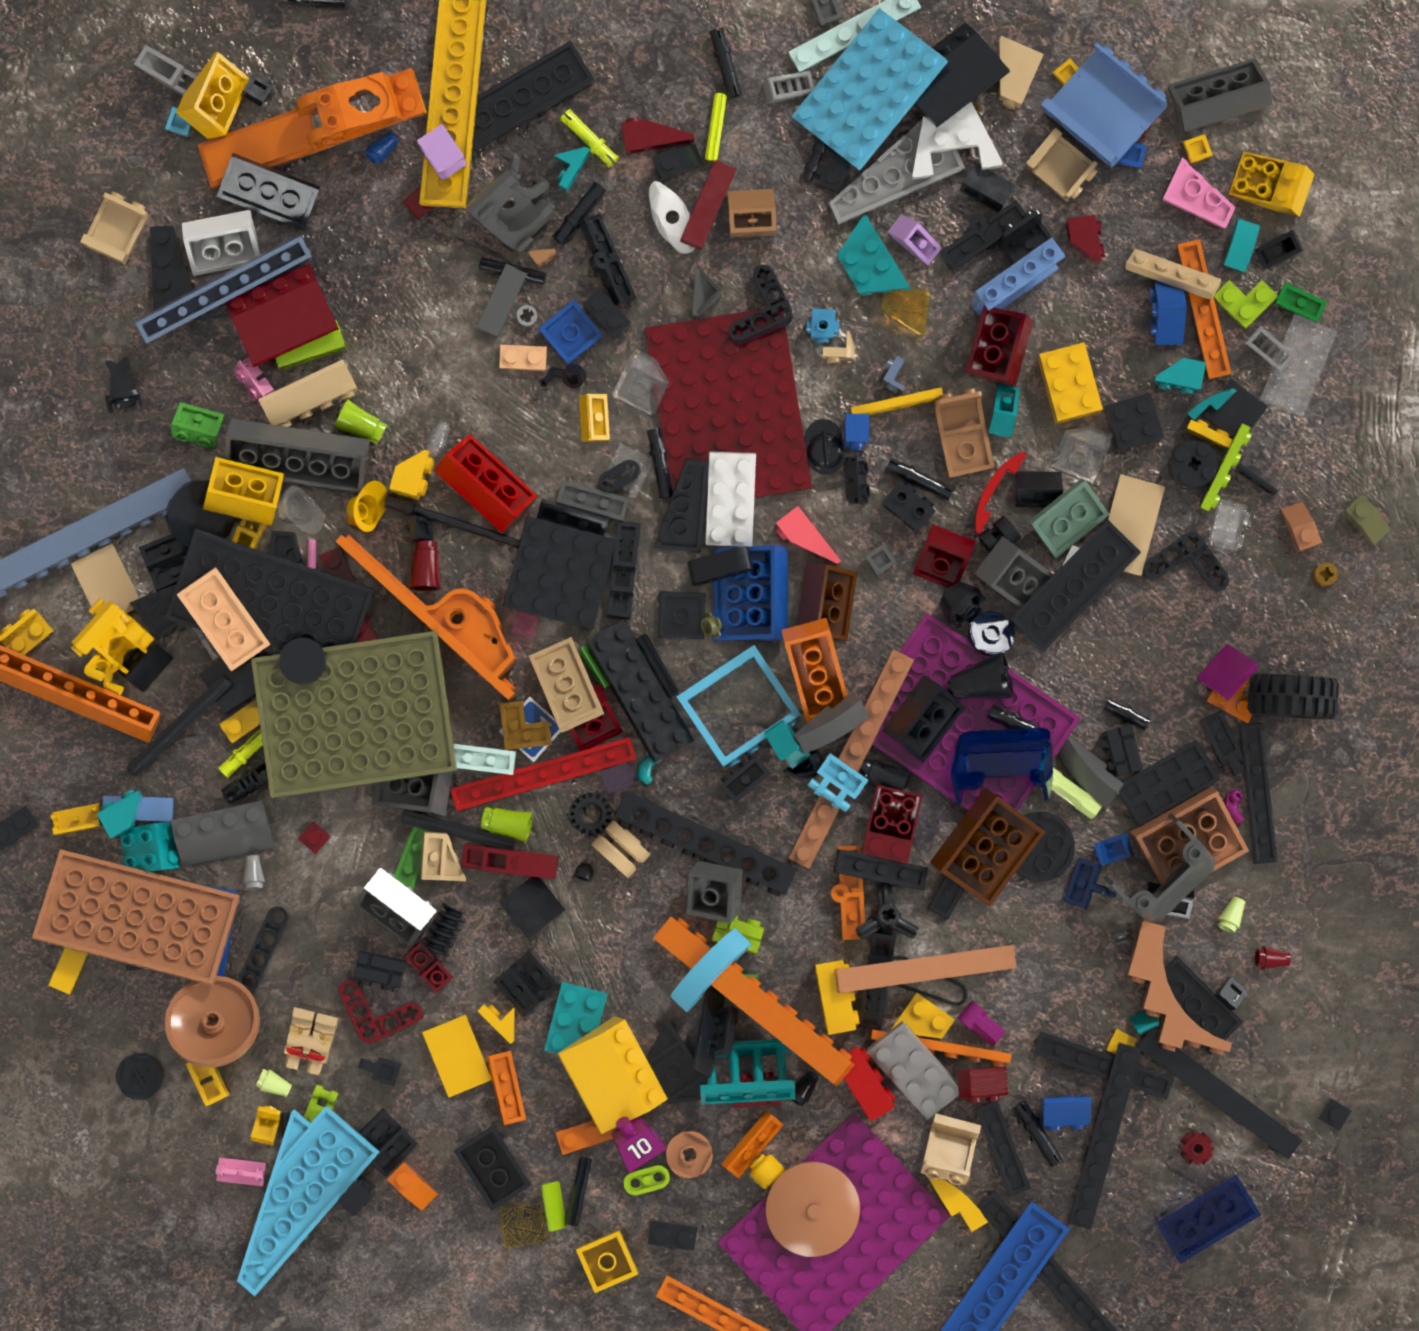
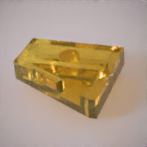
M902 289L883 293L881 310L919 335L925 336L930 291L919 289L904 291Z

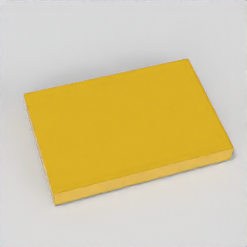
M466 1015L422 1032L448 1098L492 1080Z

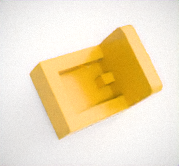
M258 1106L250 1141L273 1146L280 1124L281 1112L272 1106Z

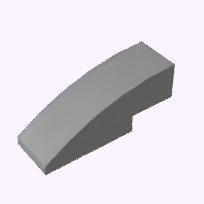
M145 45L134 63L136 67L182 96L198 76Z

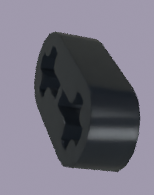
M633 460L623 461L600 476V488L608 493L621 489L639 477L640 467ZM626 465L630 467L635 466L636 468L632 477L629 474L621 477L620 474L626 471ZM609 476L610 479L618 476L619 479L614 481V487L610 488L603 485L606 482L605 477Z

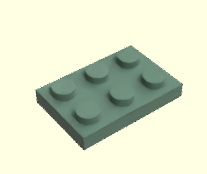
M1081 478L1029 520L1028 523L1051 555L1057 558L1110 514L1086 480Z

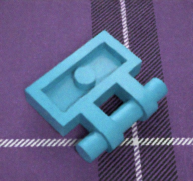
M830 753L816 772L824 777L822 782L819 783L812 778L807 786L815 791L814 794L820 797L821 795L832 803L831 806L836 809L840 808L846 813L851 805L844 798L848 794L853 799H856L868 782V779ZM830 782L841 789L838 795L826 788Z

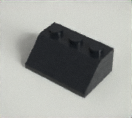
M923 675L882 731L895 743L924 763L965 707L941 685Z

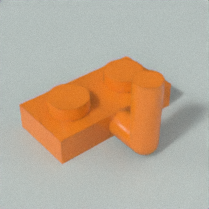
M1249 678L1228 701L1214 691H1211L1206 702L1248 724L1252 714L1247 709L1248 697L1242 693L1245 687L1249 685Z

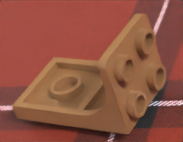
M975 388L964 390L959 396L953 397V393L940 395L933 405L948 478L995 468L983 415L982 392H976Z

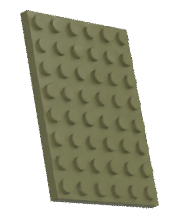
M437 631L324 647L322 649L327 659L326 669L318 680L307 685L295 684L283 675L279 666L280 654L251 658L270 798L458 771Z

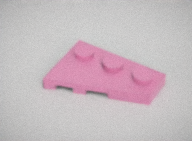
M1183 157L1162 199L1224 230L1236 208L1216 188L1214 189L1199 172H1196Z

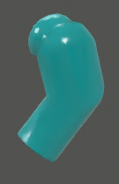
M649 755L638 763L637 779L643 785H649L653 781L651 767L656 763L652 762Z

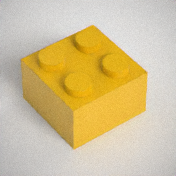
M620 1229L576 1248L594 1293L638 1275V1270Z

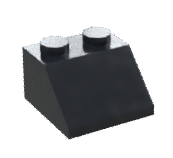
M540 877L529 878L499 902L528 939L532 938L566 910Z

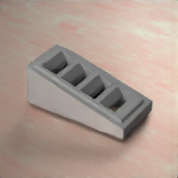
M810 70L767 78L763 82L768 104L807 96L815 88ZM800 78L804 80L805 90H802ZM791 80H794L796 91L794 92ZM783 82L785 83L787 93H784L783 91Z
M1261 325L1246 342L1250 348L1280 373L1296 357L1293 352ZM1265 335L1267 338L1260 347L1255 346ZM1270 341L1274 342L1266 353L1262 352ZM1277 347L1281 348L1273 359L1269 357ZM1284 352L1287 353V357L1278 365L1276 361Z

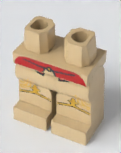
M294 1007L284 1054H287L285 1067L298 1070L301 1058L309 1059L307 1073L319 1075L324 1063L327 1064L340 1018L317 1013L316 1017V1012ZM314 1021H315L316 1023H315L313 1035H311L312 1028H313V1024H314Z

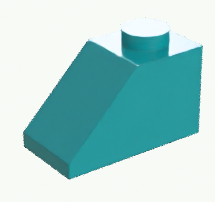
M1001 384L997 385L990 420V434L1000 437H1012L1018 411L1020 388Z

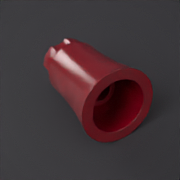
M427 540L415 542L409 589L415 591H438L442 589L437 542Z

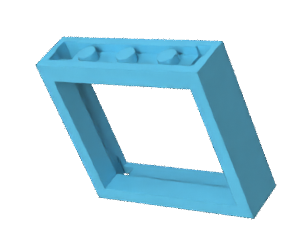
M755 645L676 697L722 767L728 765L731 768L741 761L739 757L747 752L748 755H751L760 749L759 743L767 739L765 731L725 757L688 701L752 658L756 660L791 712L783 718L790 728L799 722L797 718L801 716Z

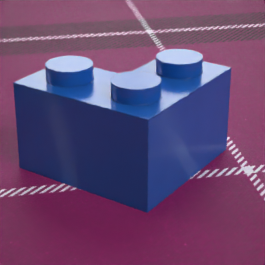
M1154 280V289L1149 291V301L1152 303L1151 314L1154 317V321H1150V335H1154L1155 345H1183L1187 309L1184 290Z

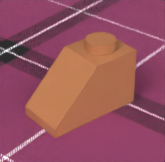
M1303 501L1280 509L1296 553L1322 543L1315 522Z

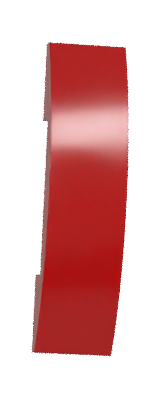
M1021 452L1009 459L996 471L986 485L975 513L974 534L979 535L991 516V513L986 511L984 507L1004 473L1007 472L1014 476L1027 453Z

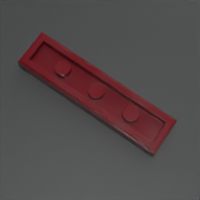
M715 160L680 242L702 251L736 173V168Z

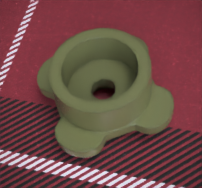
M707 612L705 614L706 618L701 621L702 631L706 636L714 635L715 638H720L722 623L718 617H714L711 612Z

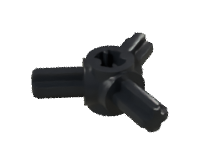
M886 883L878 884V905L875 906V912L871 914V919L856 927L857 936L863 940L877 931L883 932L888 930L892 932L896 930L913 939L917 935L919 927L901 918V913H899L896 905L892 904L891 885ZM884 914H887V915L889 916V917L887 918V919H889L888 921H886V920L884 919V917H885Z

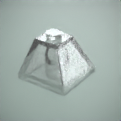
M635 349L624 367L612 397L653 418L669 381L655 358Z
M1092 426L1066 430L1050 464V468L1079 480L1083 478L1092 485L1108 452L1113 435Z

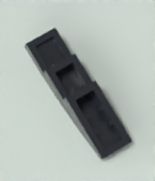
M617 521V541L614 547L607 618L626 620L631 618L641 523Z
M880 931L872 934L867 965L893 962L897 934ZM889 986L863 990L859 1013L860 1024H858V1027L881 1031Z

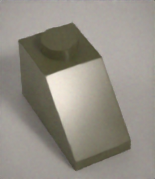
M1362 494L1341 513L1373 546L1391 530L1380 512Z

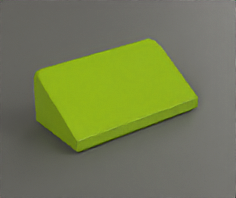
M560 1182L543 1183L541 1190L548 1231L563 1229L567 1224Z

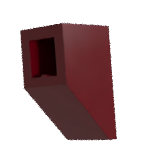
M1095 215L1068 218L1066 229L1069 246L1093 264H1100L1102 257H1105L1103 243L1099 244L1098 235L1102 234L1100 221H1096Z

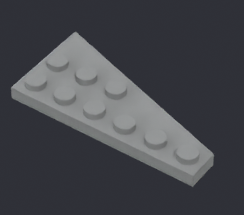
M921 119L906 135L901 137L855 181L829 202L837 224L845 223L964 171L965 166L958 151L950 150L931 153L934 176L913 180L912 174L923 120Z

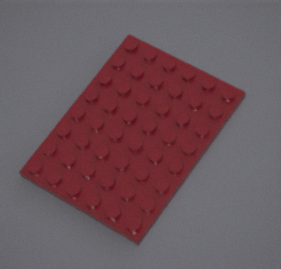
M763 309L645 328L663 442L668 451L666 457L673 492L685 458L709 460V452L756 453L754 498L812 489L786 326L743 345H736L730 339L729 327L731 324ZM779 311V315L784 318L783 311ZM771 314L769 315L771 323H774V318H772ZM758 319L755 322V327L760 329L767 325L765 319ZM747 325L750 333L753 332L751 325ZM740 329L736 331L739 337L743 336V332ZM706 491L705 506H707V491Z

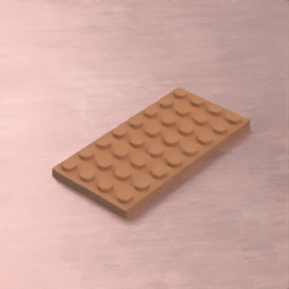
M60 849L32 938L36 941L214 986L240 901V895Z

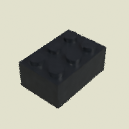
M495 1124L454 1150L491 1211L533 1184Z

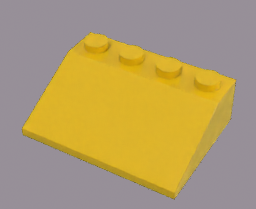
M614 1016L557 1053L600 1134L617 1127L616 1122L619 1118L625 1116L629 1120L635 1119L667 1100L630 1027L623 1018Z

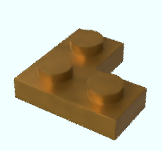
M523 701L500 704L505 750L552 745L549 721L526 724Z

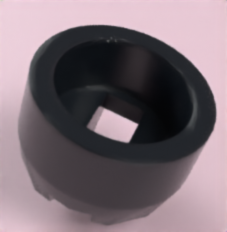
M588 863L579 864L575 869L574 877L591 882L594 874L592 866Z

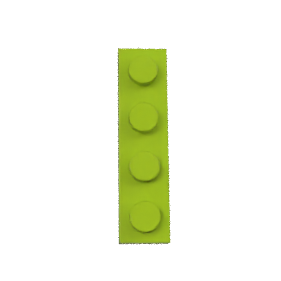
M1243 423L1240 424L1233 442L1227 450L1199 506L1206 511H1209L1210 508H1216L1220 500V496L1217 494L1221 487L1225 488L1231 478L1228 472L1231 466H1237L1241 458V454L1238 452L1242 445L1246 446L1252 435L1249 433L1251 427Z

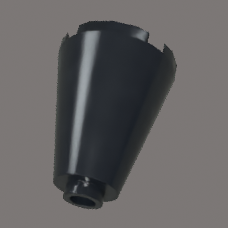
M997 653L951 675L950 681H947L949 693L951 695L954 694L956 699L1012 698L1014 696L1012 678L1009 677V665L1005 654Z

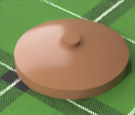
M216 976L214 986L195 981L185 985L173 997L165 1015V1032L171 1047L183 1060L199 1067H219L237 1060L252 1046L260 1027L259 1009L253 995L238 981L223 976Z
M809 1161L795 1164L778 1176L768 1191L765 1202V1215L771 1233L784 1248L801 1256L818 1257L838 1250L851 1238L858 1224L860 1203L854 1185L843 1172L823 1162Z

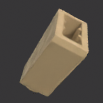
M1003 36L1000 37L998 42V57L1009 68L1010 73L998 81L999 100L1003 101L1002 105L1007 108L1015 109L1016 107L1020 109L1044 54Z

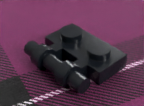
M818 138L817 143H814L812 147L813 153L810 161L806 162L804 167L803 179L811 182L814 174L820 176L818 186L839 194L851 164L833 149L826 148V144ZM821 156L828 157L824 169L818 167Z

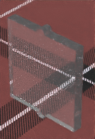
M620 443L607 471L626 460L637 462L640 467L639 477L619 489V491L624 490L637 496L653 465L652 458L640 453L639 449L633 450ZM626 465V471L620 474L621 477L626 474L632 477L636 468L635 466L630 467ZM609 476L605 477V481L614 485V481L619 479L618 476L610 479Z

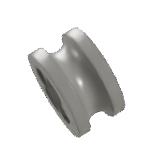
M524 305L517 311V320L522 326H532L537 321V312L532 306ZM528 309L529 313L531 311L534 313L530 322H525V319L521 320L520 316L524 315V310Z

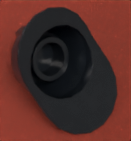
M819 419L809 425L805 436L808 463L814 471L819 474L828 475L837 471L844 460L841 430L831 420Z

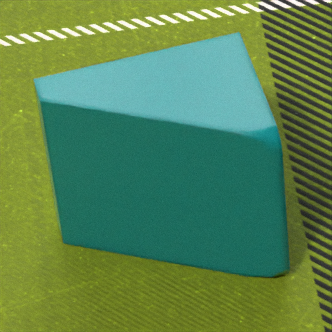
M1147 1010L1130 1017L1132 1026L1138 1034L1159 1026V1021L1156 1017L1146 1015Z

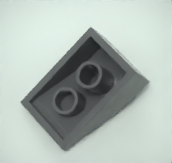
M1003 536L974 573L1020 608L1054 575Z
M453 772L375 783L371 805L445 816Z

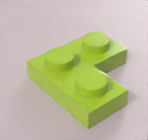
M1229 280L1213 297L1245 330L1278 295L1261 280L1245 296Z

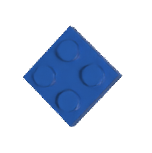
M575 300L538 328L567 365L604 337L602 332Z

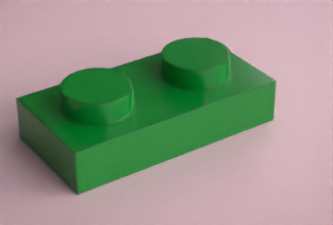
M1285 282L1274 305L1317 324L1327 301Z

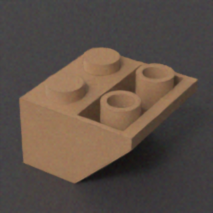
M774 189L727 191L730 238L776 235Z

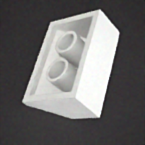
M250 210L182 223L183 241L193 276L236 268L260 255Z

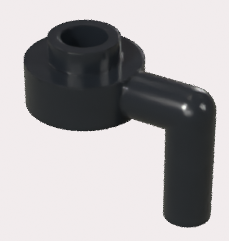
M570 364L565 369L551 367L539 380V384L542 387H547L554 377L562 378L568 387L576 389L585 382L587 375L585 370L577 364Z

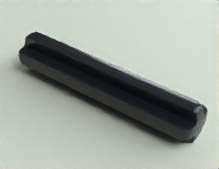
M482 257L478 267L482 271L501 275L505 265L509 263ZM509 264L528 273L524 281L540 285L545 284L547 277L545 272Z
M643 634L637 637L636 640L667 695L670 698L677 695L679 689L648 635Z
M583 1156L579 1158L566 1220L567 1225L578 1226L592 1163L591 1158Z

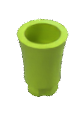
M348 399L333 428L378 444L387 424L380 422V419L362 410Z
M485 807L481 829L526 844L532 827L533 812Z

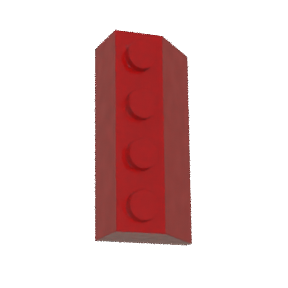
M471 434L446 453L434 470L436 474L501 533L507 530L538 497L533 490Z

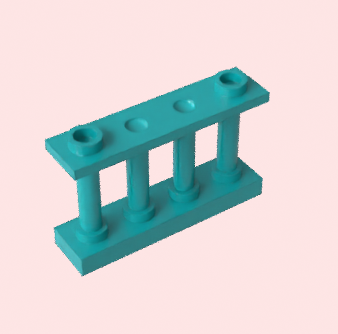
M777 1038L733 1042L731 1053L715 1057H729L731 1082L729 1084L716 1083L714 1060L712 1077L707 1078L706 1085H700L701 1105L795 1099V1080L787 1079L785 1054H792V1050ZM762 1055H776L777 1081H764ZM753 1056V1082H740L738 1057Z

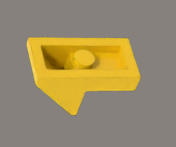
M484 1004L478 1012L512 1044L515 1041V1007L501 1020L499 1018L501 1013L492 1004L489 1007Z

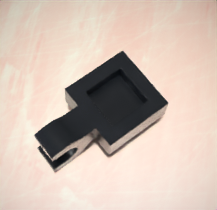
M379 1057L377 1063L361 1058L358 1068L374 1072L372 1080L394 1086L401 1063Z

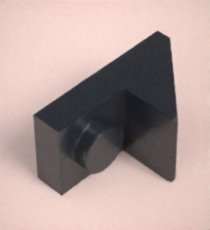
M1291 230L1255 249L1264 270L1270 269L1285 260L1295 258L1304 251L1295 230Z

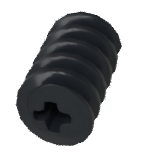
M442 903L441 906L446 911L437 912L441 920H433L437 929L429 928L428 931L433 937L425 936L424 939L428 946H423L442 956L448 957L449 953L445 950V947L453 948V944L449 939L457 940L458 938L453 931H461L462 928L458 925V922L466 923L467 920L462 916L463 912Z

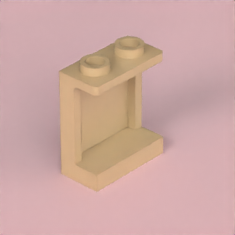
M1055 128L1026 162L1024 168L1068 202L1071 197L1075 200L1081 193L1083 188L1080 186L1085 180L1090 182L1098 171L1095 168L1098 163L1095 160L1092 162L1062 137L1063 133Z
M104 192V200L87 235L84 234L80 242L83 246L126 265L149 215L144 211L146 207L134 201L132 204L123 201L125 197L118 193L112 192L110 195Z
M935 1113L920 1173L926 1174L927 1177L932 1179L941 1178L949 1180L954 1185H966L970 1177L971 1163L981 1125Z

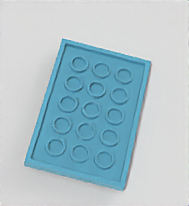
M879 8L791 117L860 171L948 61Z

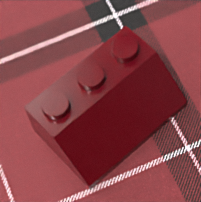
M983 305L965 372L994 383L1016 387L1034 320L1027 314L995 307L988 311L986 306Z

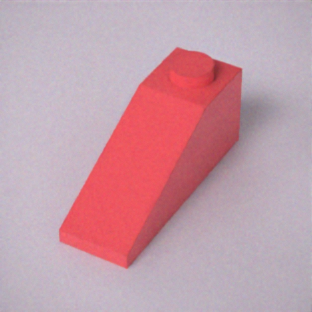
M799 506L776 522L777 529L775 532L782 541L787 539L790 544L836 566L840 564L841 560Z

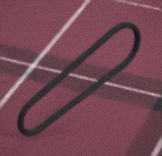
M899 955L894 956L893 961L896 959L907 960L909 958ZM951 978L943 979L964 990V998L960 1002H953L904 984L896 985L955 1006L963 1004L968 996L966 987Z

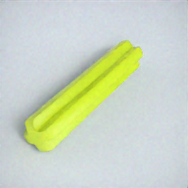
M715 93L705 154V159L708 161L718 159L727 96L723 93Z

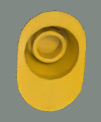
M370 481L362 488L358 496L348 501L346 506L347 518L345 520L347 524L357 526L364 532H370L376 527L386 510L384 505L388 492L384 484L380 481Z

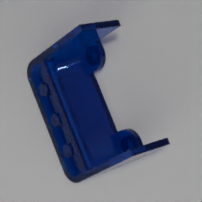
M1046 728L968 731L962 733L958 737L950 774L956 804H961L964 790L978 789L984 783L985 777L1029 775L1032 785L1042 787L1044 800H1049L1053 783L1052 738L1050 731Z

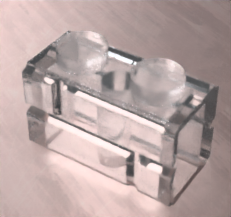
M1220 499L1217 504L1207 546L1235 553L1237 548L1241 549L1244 541V535H1241L1242 527L1247 526L1250 513L1246 512L1248 506Z

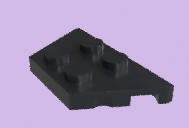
M670 1020L664 1025L646 1059L667 1097V1104L701 1100L700 1085H706L707 1078L692 1071L694 1057Z

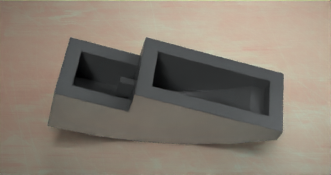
M849 694L833 709L826 706L793 736L802 752L808 753L847 734L866 720L869 715L862 701Z
M1071 737L1057 754L1074 779L1104 807L1110 804L1124 784L1105 770L1108 766L1105 762Z

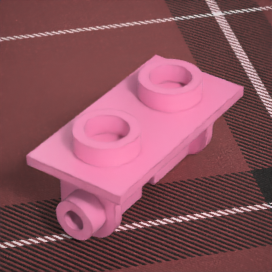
M249 357L243 361H238L234 367L235 376L247 388L250 399L260 407L261 404L258 399L274 392V389L266 377L259 381L257 380V377L263 373L258 366L253 367Z
M219 1157L216 1167V1181L263 1186L266 1163Z

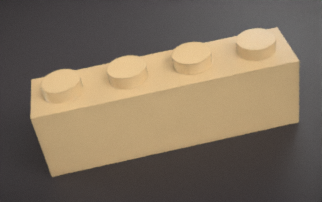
M342 359L258 400L271 425L291 427V422L300 419V421L309 419L313 416L312 412L319 409L321 411L328 410L334 406L333 402L340 399L343 401L351 399L355 396L354 392L359 390Z

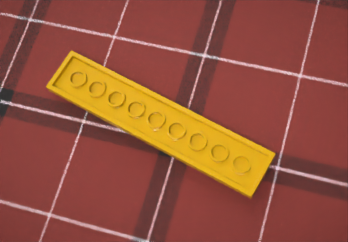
M439 0L426 134L443 124L464 155L467 165L447 179L441 180L424 155L419 202L421 206L466 209L487 0Z

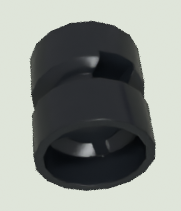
M1003 515L993 523L992 529L987 528L977 536L989 553L999 542V540L995 539L997 536L1000 539L1003 536L1013 544L1022 539L1016 528Z

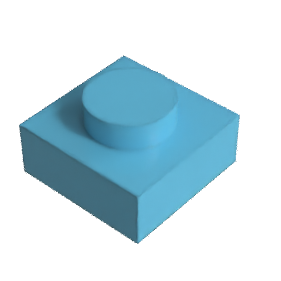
M172 107L165 127L166 131L189 137L192 126L176 113L178 108Z

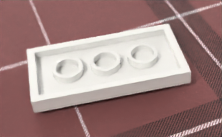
M709 452L706 545L752 546L756 453Z

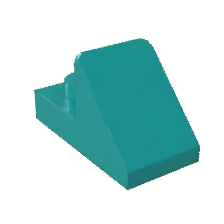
M583 147L554 155L556 161L568 167L567 170L564 168L557 179L560 182L559 189L568 193L590 155L589 148Z
M784 719L764 732L780 761L785 759L792 768L811 755V751L808 753L802 752L793 736L795 732Z

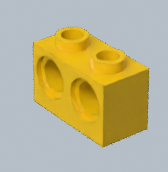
M190 1063L186 1064L206 1107L230 1096L217 1067H199Z

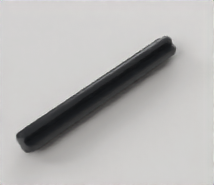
M404 810L401 818V823L434 832L447 833L449 836L491 847L512 850L515 844V839L409 810Z

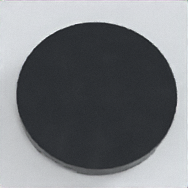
M197 479L183 484L168 502L166 509L168 529L175 539L186 547H189L195 529L226 538L234 525L235 517L203 509L210 480Z
M1032 812L1024 815L1042 828L1045 834L1016 873L1027 880L1044 882L1057 878L1068 869L1075 853L1074 838L1069 826L1061 818L1048 812Z

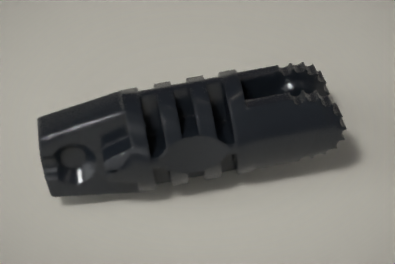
M266 763L246 772V774L234 779L221 789L228 804L240 800L268 784Z

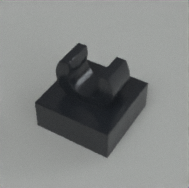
M416 515L408 518L409 524L405 526V530L410 531L411 537L406 538L407 541L413 543L426 540L434 541L430 519Z

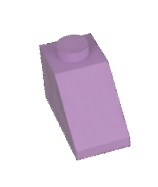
M902 214L888 230V234L900 246L927 266L942 249L918 222Z

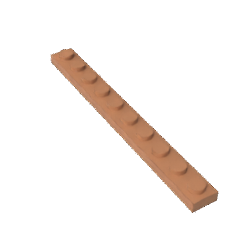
M894 649L865 705L869 717L853 729L839 757L842 762L857 772L914 659ZM831 782L826 787L836 795L841 791ZM820 795L789 859L810 869L840 808H834L831 806L832 803Z

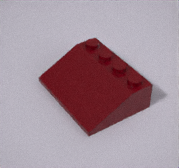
M310 264L225 302L253 367L339 330Z

